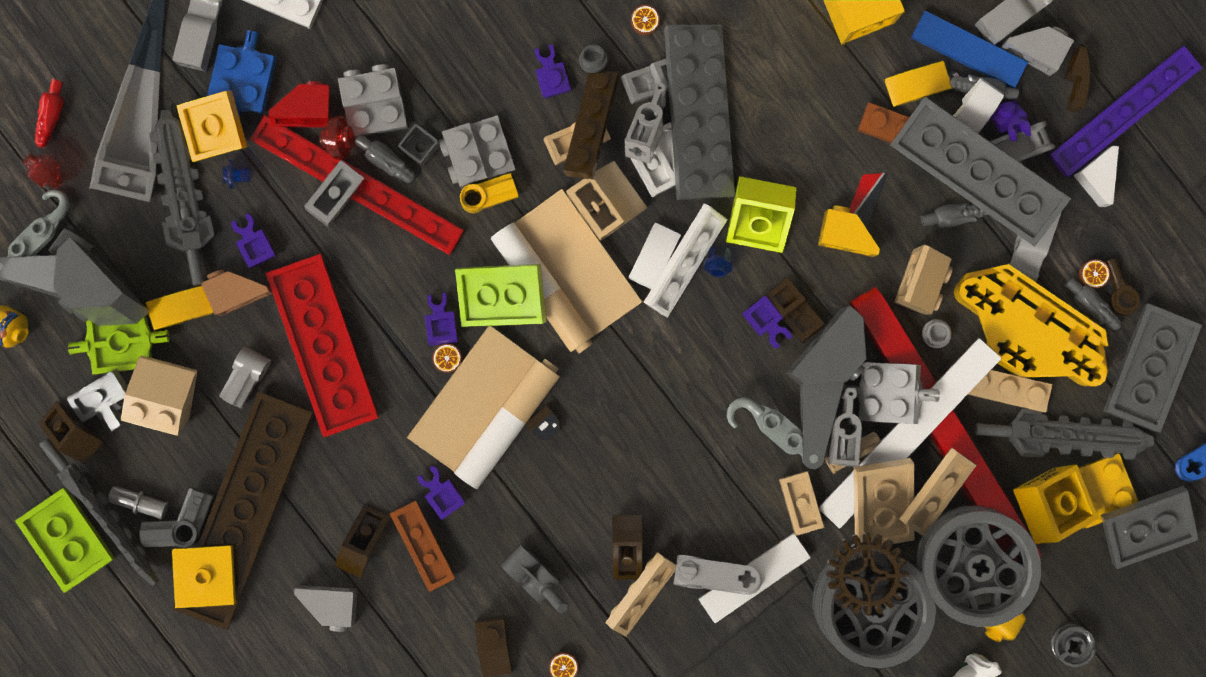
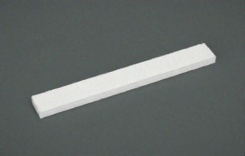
M978 338L932 386L931 389H938L940 395L929 394L928 396L940 397L939 401H922L919 408L918 424L898 423L864 458L859 466L906 459L999 362L1001 357ZM854 470L818 507L838 528H841L854 514Z

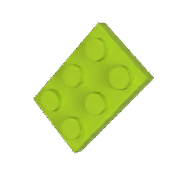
M541 264L462 267L455 269L461 327L543 324L547 322Z
M66 487L60 489L15 520L64 593L116 559Z

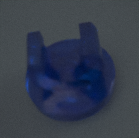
M228 160V166H223V183H229V189H234V181H250L249 167L233 168V160Z
M711 246L708 258L704 261V269L714 277H723L733 269V263L730 260L731 251L729 248H726L724 256H716L714 254L715 248Z

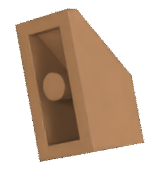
M223 269L207 275L208 280L201 283L212 310L217 316L226 315L273 294L271 287L232 272H224Z

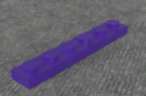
M1182 46L1049 154L1048 157L1065 178L1071 176L1202 69V66L1187 48Z

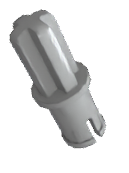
M113 486L108 495L110 503L132 509L134 514L140 512L156 517L159 520L165 517L169 504L166 501L145 496L143 491L136 493L118 486Z

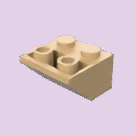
M615 161L596 170L594 180L584 178L567 190L568 197L600 241L647 209V206Z

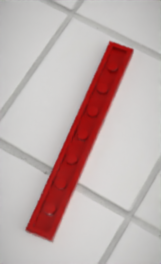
M266 115L263 116L250 138L254 143L324 182L339 161H343L364 178L351 199L448 255L452 254L464 233L463 229L292 130L283 126H271L269 117Z

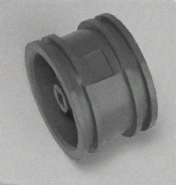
M970 505L950 509L938 517L919 542L917 569L922 573L927 591L940 609L949 617L963 624L976 627H993L1009 622L1020 615L1031 604L1038 591L1041 579V559L1036 544L1021 525L992 508ZM988 524L995 525L997 528L990 531ZM976 527L980 532L978 540L973 543L966 542V531L969 528ZM952 533L954 534V538H950L949 536ZM1008 534L1013 544L1004 553L995 540ZM943 544L952 546L946 562L937 558ZM974 562H975V563H980V562H982V566H981V567L976 566L975 568H973ZM936 566L941 568V570L937 574ZM1004 568H1011L1013 570V578L1007 583L1000 582V571ZM953 576H958L962 580L961 587L956 591L947 589V581ZM991 593V602L977 605L974 596ZM967 599L969 605L963 604L961 602Z
M872 550L875 565H878L879 568L889 569L890 565L886 557L880 551ZM862 551L857 552L848 560L845 569L858 565ZM836 556L833 560L837 561L839 557ZM908 561L905 566L899 568L909 572L908 577H900V581L908 585L902 595V599L898 600L891 597L890 600L894 604L893 608L890 609L885 603H882L883 613L878 614L874 608L870 616L864 614L863 606L860 612L855 614L852 612L853 603L845 609L841 606L844 598L834 599L833 594L839 588H828L827 584L836 579L827 577L826 571L835 570V567L827 563L820 572L813 591L814 617L819 629L829 642L850 661L873 668L896 666L916 655L928 641L935 624L936 606L927 591L922 573ZM862 570L861 574H857L865 578L866 581L870 580L869 577H865L866 572ZM890 578L876 584L872 597L878 595L886 588ZM844 579L845 585H853V595L863 598V591H861L859 581ZM905 613L908 616L906 623L901 630L896 629L898 621ZM845 614L852 627L839 632L835 622ZM874 628L879 629V639L876 642H867L866 636L868 631ZM855 638L856 643H853L849 640Z

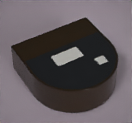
M546 405L525 426L538 439L550 440L558 434L560 422Z

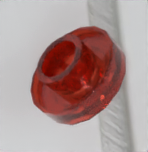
M343 116L330 117L327 120L323 131L320 132L322 148H325L334 159H347L350 155L351 148L354 146V133L352 127L347 124Z
M29 153L22 161L28 168L25 174L40 187L45 188L49 185L57 190L63 183L60 177L62 172L58 169L61 164L50 154L34 156Z

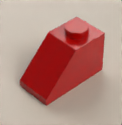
M309 81L306 84L296 86L269 110L270 125L329 128V85H324L319 81Z

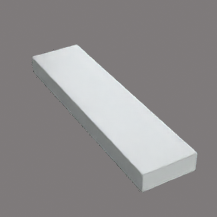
M703 204L645 299V304L668 318L728 219L711 206Z
M792 533L746 565L755 568L761 577L762 584L756 593L744 595L709 590L698 599L711 619L716 623L811 557L796 535ZM747 573L746 578L740 579L744 583L745 588H749L750 583L756 582L752 578L751 573Z

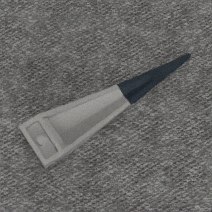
M152 0L95 157L89 187L91 189L150 202L156 175V163H154L153 154L156 153L157 143L150 142L149 133L155 131V125L158 121L165 0Z

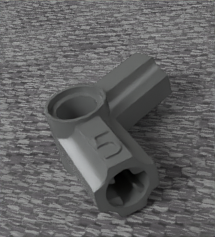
M189 487L178 520L141 523L140 541L142 548L187 547L197 543L203 533V526L215 495L202 489ZM184 525L189 526L193 531L191 540L184 539L181 534V529Z

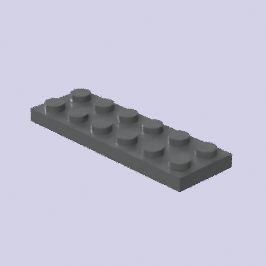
M667 25L664 27L677 200L735 197L722 25Z
M926 96L890 144V146L1034 247L1071 200V197Z

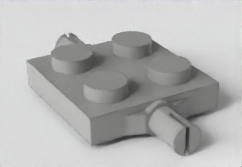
M863 362L862 366L865 369L861 373L859 386L844 385L842 389H856V397H858L860 402V421L918 424L919 408L922 401L938 402L940 398L928 396L929 394L940 395L938 389H923L920 381L921 365Z

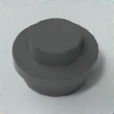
M597 45L585 47L579 56L580 67L588 73L600 72L608 63L607 53Z

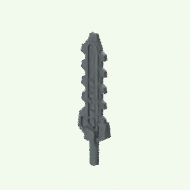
M161 110L160 119L155 125V131L149 133L150 142H155L158 146L159 152L153 154L154 163L161 164L163 173L157 175L158 184L165 185L167 193L161 196L162 205L169 206L171 213L170 216L165 218L166 223L162 222L165 243L183 253H187L193 286H197L204 282L198 251L214 237L211 217H206V212L199 211L197 202L203 200L202 191L195 190L193 181L199 178L198 170L191 169L189 160H191L189 148L186 146L182 124L172 116L170 110Z
M1024 408L1021 409L1009 426L976 423L975 426L976 435L1009 437V442L1014 445L1018 453L1023 457H1043L1044 453H1048L1050 448H1057L1060 455H1069L1071 450H1079L1081 456H1092L1093 451H1099L1102 453L1103 458H1113L1114 453H1122L1124 459L1134 460L1136 454L1141 453L1145 448L1154 446L1153 436L1144 433L1141 429L1134 427L1132 422L1126 420L1123 421L1122 426L1112 425L1110 419H1102L1101 424H1091L1090 419L1081 417L1079 423L1070 422L1068 416L1061 415L1058 421H1049L1047 415H1043L1042 412Z
M49 438L41 442L39 446L60 471L57 476L62 481V484L84 503L103 530L116 544L117 548L130 562V565L152 586L159 582L145 557L142 556L131 539L121 529L118 522L113 519L105 506L95 496L89 481L75 463L69 464Z

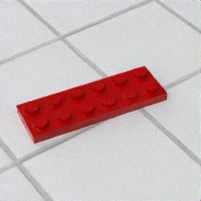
M318 254L266 273L323 438L380 418L323 255Z

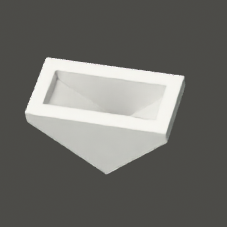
M1111 146L1103 150L1073 175L1099 207H1107L1114 202L1119 146Z

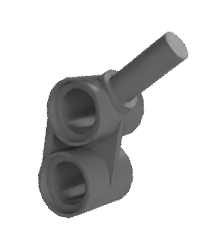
M520 544L501 564V567L518 583L522 581V587L537 602L541 603L544 599H547L558 613L565 612L568 606L556 592V587L561 581L545 565L541 564L531 551Z

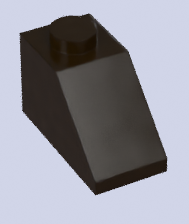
M58 401L54 403L39 423L58 451L83 464H86L97 453L99 446L103 442L91 426L85 422L81 423L78 416Z
M364 504L341 544L334 566L361 578L376 550L390 516Z
M612 515L613 580L638 579L642 574L641 515Z
M506 615L477 618L475 621V631L483 677L512 674Z

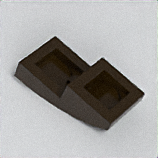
M1082 46L1073 51L1064 79L1074 82L1065 108L1074 113L1084 109L1090 82L1089 57L1087 48Z
M789 278L765 295L802 344L825 327L824 322L808 305L805 297Z

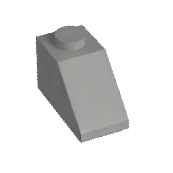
M1048 26L1010 37L1002 43L1000 48L1027 61V64L1051 76L1058 71L1074 40L1067 37L1068 33L1063 29Z
M340 160L305 204V210L329 227L346 206L364 178Z
M299 585L295 588L294 595L322 626H330V631L344 632L347 631V627H352L355 624L356 588Z

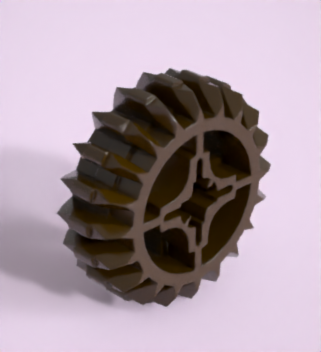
M864 532L863 542L860 541L858 535L853 534V545L851 546L843 539L841 544L845 550L841 552L839 549L834 548L832 551L839 557L838 560L828 559L827 561L829 565L835 567V570L826 571V576L836 579L827 584L828 588H839L833 594L834 599L839 600L845 597L841 606L847 609L853 603L852 612L858 614L863 606L864 614L867 616L871 615L872 606H874L878 614L883 613L882 603H885L890 609L893 608L894 604L890 598L894 596L896 599L901 600L902 595L896 590L898 587L907 589L908 586L900 581V577H908L909 572L899 569L907 564V560L904 558L896 560L902 553L901 549L895 548L890 551L893 541L888 539L882 544V535L876 534L873 542H871V536L868 532ZM872 550L880 551L886 557L890 569L875 566ZM862 551L858 565L845 569L848 560L857 552ZM865 567L878 573L873 574L869 581L857 575L861 574L862 570L865 571ZM890 578L886 588L878 595L872 597L876 584ZM844 579L859 581L861 591H863V598L852 595L848 591Z

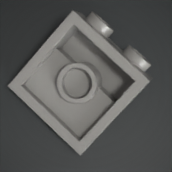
M389 64L373 66V72L361 74L359 69L344 72L343 78H338L342 104L345 109L351 139L358 138L360 134L369 136L408 128L398 72L395 68H390Z
M498 116L472 124L466 123L442 131L443 139L439 140V144L444 157L450 156L453 166L448 167L452 183H459L461 189L469 184H479L516 171Z

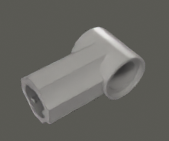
M244 346L233 363L232 368L234 370L219 397L231 405L243 408L256 383L260 382L266 374L271 360Z

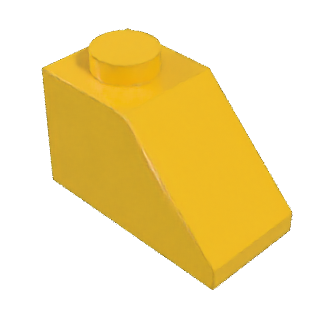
M834 205L833 209H827L824 212L818 241L819 246L872 257L879 255V247L858 215L850 213V208Z

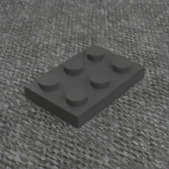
M1184 486L1101 515L1111 561L1116 569L1199 540L1189 493Z

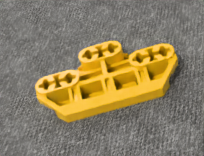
M1010 264L966 273L955 286L954 296L956 300L978 315L987 339L986 345L1001 357L997 364L1013 375L1019 377L1067 376L1081 386H1098L1105 381L1108 372L1104 346H1108L1106 330ZM996 273L997 279L1004 284L1000 287L985 275ZM973 286L972 292L978 297L988 294L982 300L987 303L996 302V309L999 311L997 313H990L992 307L987 303L975 305L981 299L976 296L967 297L968 291L965 287ZM1018 290L1021 291L1019 294L1037 305L1035 310L1018 298L1014 302L1011 301ZM1052 312L1055 314L1054 318L1071 329L1069 332H1066L1052 321L1048 325L1045 324ZM1085 336H1088L1087 340L1096 345L1097 352L1085 344L1082 348L1078 347ZM997 343H1005L1003 348L1009 353H1016L1014 356L1018 359H1029L1027 364L1030 366V369L1022 370L1024 368L1023 363L1018 360H1011L1014 357L1008 353H998L1000 348L997 346ZM1062 352H1069L1067 357L1073 362H1079L1078 365L1085 369L1093 368L1091 374L1094 377L1088 378V372L1083 369H1075L1078 366L1073 362H1063L1065 357L1061 355Z

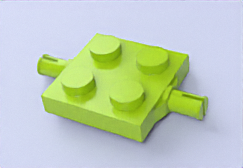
M147 314L137 324L98 326L88 320L86 322L87 334L85 341L69 342L68 347L80 348L68 349L70 355L87 352L91 360L92 375L109 373L116 368L119 372L135 369L141 355L152 358L151 350L153 344L169 342L170 337L158 338L160 336H168L169 331L151 332L148 327Z

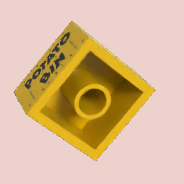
M1077 464L1052 468L1013 490L1035 544L1059 542L1099 519Z

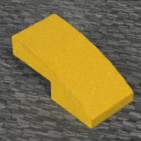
M944 61L885 79L893 107L952 89Z
M202 286L146 302L154 331L213 314L212 307Z

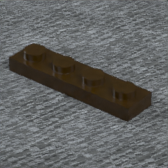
M600 71L588 74L563 169L565 176L594 180L619 81L618 72Z

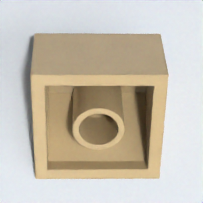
M927 245L913 249L894 303L925 315L932 314L933 310L937 311L943 295L939 294L942 284H947L953 268L949 266L951 258Z
M141 355L124 396L121 421L178 436L189 422L197 370Z

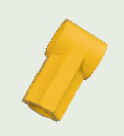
M511 173L479 184H469L460 193V202L463 209L472 214L518 198ZM470 192L478 193L482 198L481 202L476 206L468 205L465 202L467 194Z

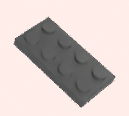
M1144 304L1103 411L1154 432L1161 433L1202 324L1154 305Z

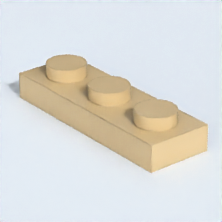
M990 370L967 395L1046 413L1052 384Z
M951 448L899 520L922 536H925L928 529L935 523L976 465Z
M657 552L654 558L648 561L645 570L637 581L631 584L628 593L619 605L614 607L605 623L613 630L627 637L673 575L676 564Z

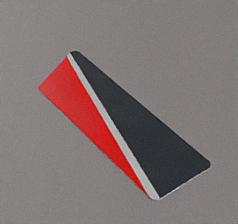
M887 173L864 174L851 203L850 213L858 215L866 228L887 178Z

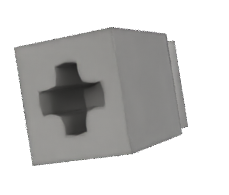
M190 0L188 12L181 24L172 61L180 66L207 72L217 31L216 21L222 0Z
M1005 0L976 22L975 26L989 43L995 45L1054 0Z
M658 82L654 86V96L651 103H644L637 109L625 138L626 157L651 163L663 133L662 109L666 106L665 84Z
M1061 213L1035 247L1017 235L1010 265L1034 282L1037 281L1041 264L1049 251Z
M846 388L841 394L843 411L842 415L836 417L833 422L830 434L828 465L859 466L862 426L860 419L855 414H852L853 400L857 396L855 388ZM843 419L848 420V425L853 427L850 435H846L845 430L840 428V422Z

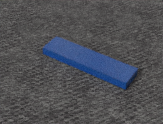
M927 11L923 12L911 36V39L989 78L998 79L1010 88L1016 87L1028 63Z

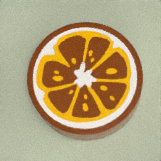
M641 5L631 15V26L640 35H650L659 26V14L652 6Z
M1089 260L1082 264L1079 269V279L1083 285L1096 289L1103 287L1109 281L1110 269L1101 260Z
M442 344L433 353V364L441 372H453L461 364L462 354L456 346Z
M569 652L555 654L549 664L551 676L575 677L578 672V661L575 656Z

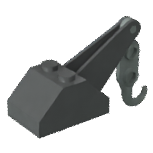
M56 189L47 191L42 198L47 200L50 197H57L59 199V206L52 213L34 220L10 244L8 256L0 257V280L61 298L58 303L70 314L74 313L85 323L90 320L98 326L137 324L149 310L98 256L74 239L69 237L57 249L56 255L35 256L54 237L60 221L66 216L70 206L69 198L65 192Z
M851 306L841 308L785 372L794 382L800 384L801 430L778 410L760 405L755 400L747 397L735 399L730 403L727 409L729 424L733 428H737L738 424L734 420V413L739 408H746L752 413L759 429L788 454H800L803 464L810 469L821 467L824 462L844 382L854 381L865 369L862 366L866 360L863 317Z

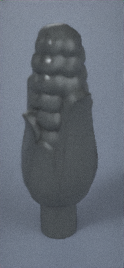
M969 74L968 77L955 76L950 80L952 89L965 93V95L980 78L1003 92V98L1017 100L1019 89L1005 87L1004 82L995 78L977 77Z
M362 134L355 140L354 143L365 151L364 156L370 163L381 168L389 175L400 178L407 183L414 180L415 174L408 168L405 161L401 160L388 146L379 141L371 142Z
M968 202L948 204L937 208L934 213L921 215L922 226L936 224L940 228H951L969 222H976L978 217L988 214L976 205L969 204Z
M1073 277L1065 283V286L1074 294V301L1080 309L1092 316L1100 324H1105L1112 330H1117L1121 327V321L1118 319V316L1114 314L1111 306L1102 299L1095 289L1087 285L1082 286Z

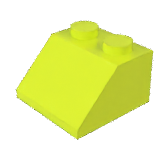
M739 176L726 242L783 253L795 210L796 187Z

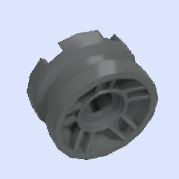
M1064 623L1058 626L1052 633L1050 639L1051 650L1065 665L1081 667L1088 664L1094 657L1096 651L1095 640L1092 634L1081 625ZM1071 639L1077 641V647L1073 650H1070L1069 641Z

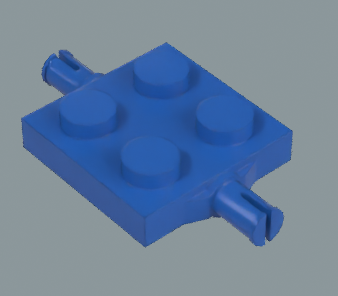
M247 30L244 47L234 48L219 44L207 96L232 90L239 117L241 112L265 113L277 61L275 56L263 54L255 50L259 33Z

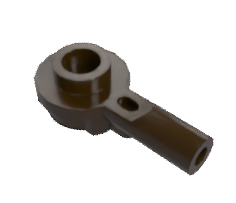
M1114 258L1106 261L1105 263L1110 269V277L1115 288L1110 300L1112 308L1121 315H1130L1136 312L1141 302L1140 295L1132 286H1126L1117 259Z

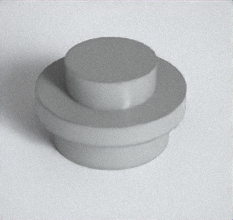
M940 319L927 322L922 330L924 342L932 348L944 347L949 343L952 335L950 326Z

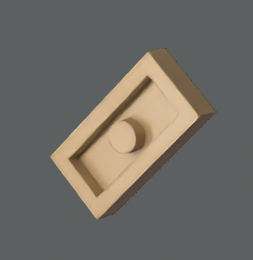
M808 471L780 478L779 482L794 534L797 536L824 528Z

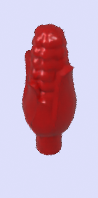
M55 79L51 80L48 93L44 92L39 100L35 143L40 148L46 147L50 141L64 104V99L60 96L64 82Z

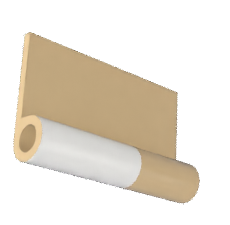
M563 189L556 192L521 219L507 225L491 237L492 242L509 265L541 264L546 318L570 352L576 349L579 354L593 344L590 340L592 337L642 303V300Z
M488 326L407 438L453 470L467 484L478 489L560 378L556 374L559 368L546 359L542 363L493 327Z

